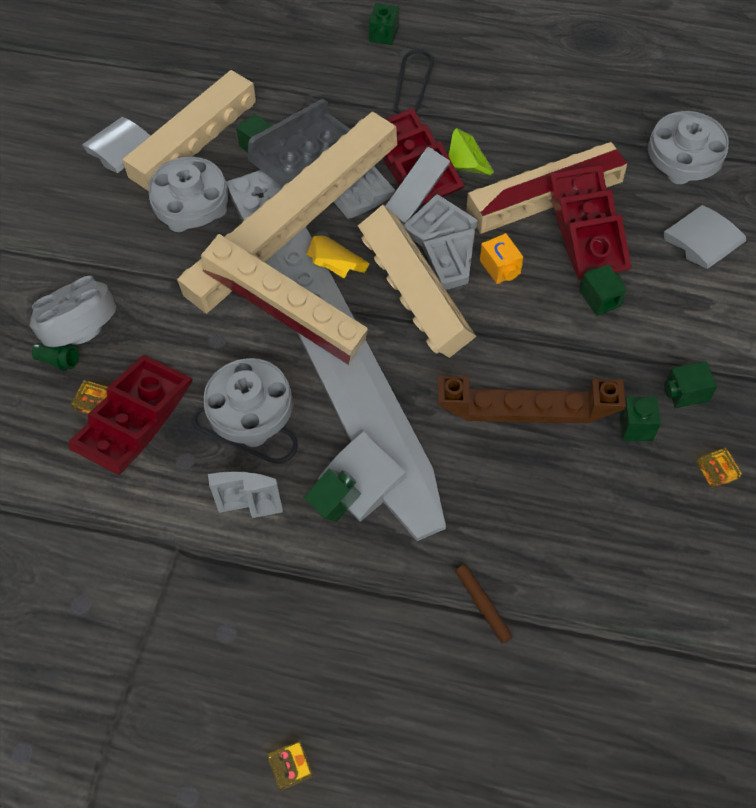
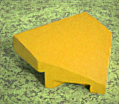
M313 236L306 255L312 258L314 264L326 267L342 278H345L349 269L365 273L370 264L327 236Z

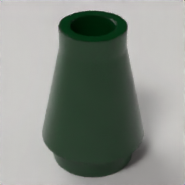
M36 343L32 349V357L34 360L42 361L62 371L73 369L77 365L79 351L71 343L58 347H48L42 343Z

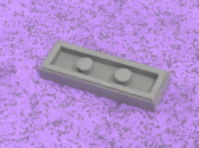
M429 147L426 148L386 204V207L397 215L403 225L413 217L450 164V160Z

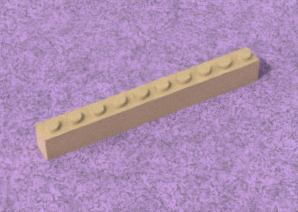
M372 111L364 119L359 120L356 126L348 133L342 135L328 150L323 151L320 157L309 166H306L291 182L286 183L271 199L266 200L255 213L245 218L243 223L234 231L228 233L225 238L265 263L397 146L396 126ZM202 259L191 268L186 269L177 279L183 296L206 314L232 292L231 289L203 272Z

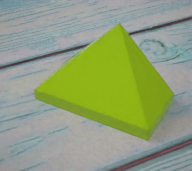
M456 128L453 131L448 155L455 169L491 175L494 171L473 136Z

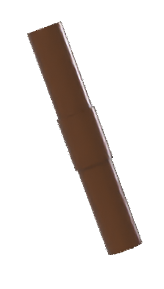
M464 564L458 567L455 572L500 642L504 644L511 640L513 635L468 566Z

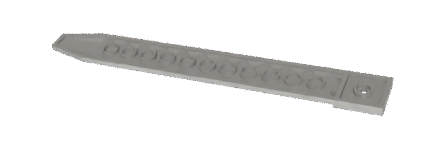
M261 170L226 182L228 193L242 222L245 218L255 213L266 200L271 199L282 189L280 184ZM264 193V197L259 198L256 194ZM306 226L265 262L354 319L328 268L314 264L312 258L306 255L312 240ZM297 332L350 442L364 431L406 471V478L383 497V503L416 541L445 530L446 523L433 467L366 340L348 365Z

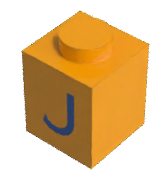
M506 233L481 245L480 262L496 284L506 280H513L521 274L523 256Z

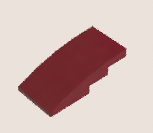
M414 108L385 119L396 126L397 146L382 159L399 185H401L427 147L450 160L442 143H436L427 124L422 125ZM451 160L445 172L420 206L427 204L436 194L444 197L464 188V184Z
M602 165L555 172L547 175L560 231L577 278L583 279V275L589 270L601 268L608 264L614 273L631 270L632 266L622 215H616L612 190L606 189Z
M142 355L106 388L107 397L88 413V423L68 441L69 450L120 476L166 422L191 385L192 378L150 357Z

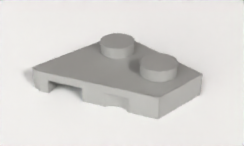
M436 194L403 226L412 240L423 247L424 241L472 228L475 230L478 220Z
M474 228L423 242V250L430 266L446 290L466 285L469 282L475 234Z

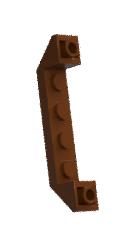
M438 376V406L467 421L591 423L624 410L626 407L623 379H592L589 391L469 389V376Z

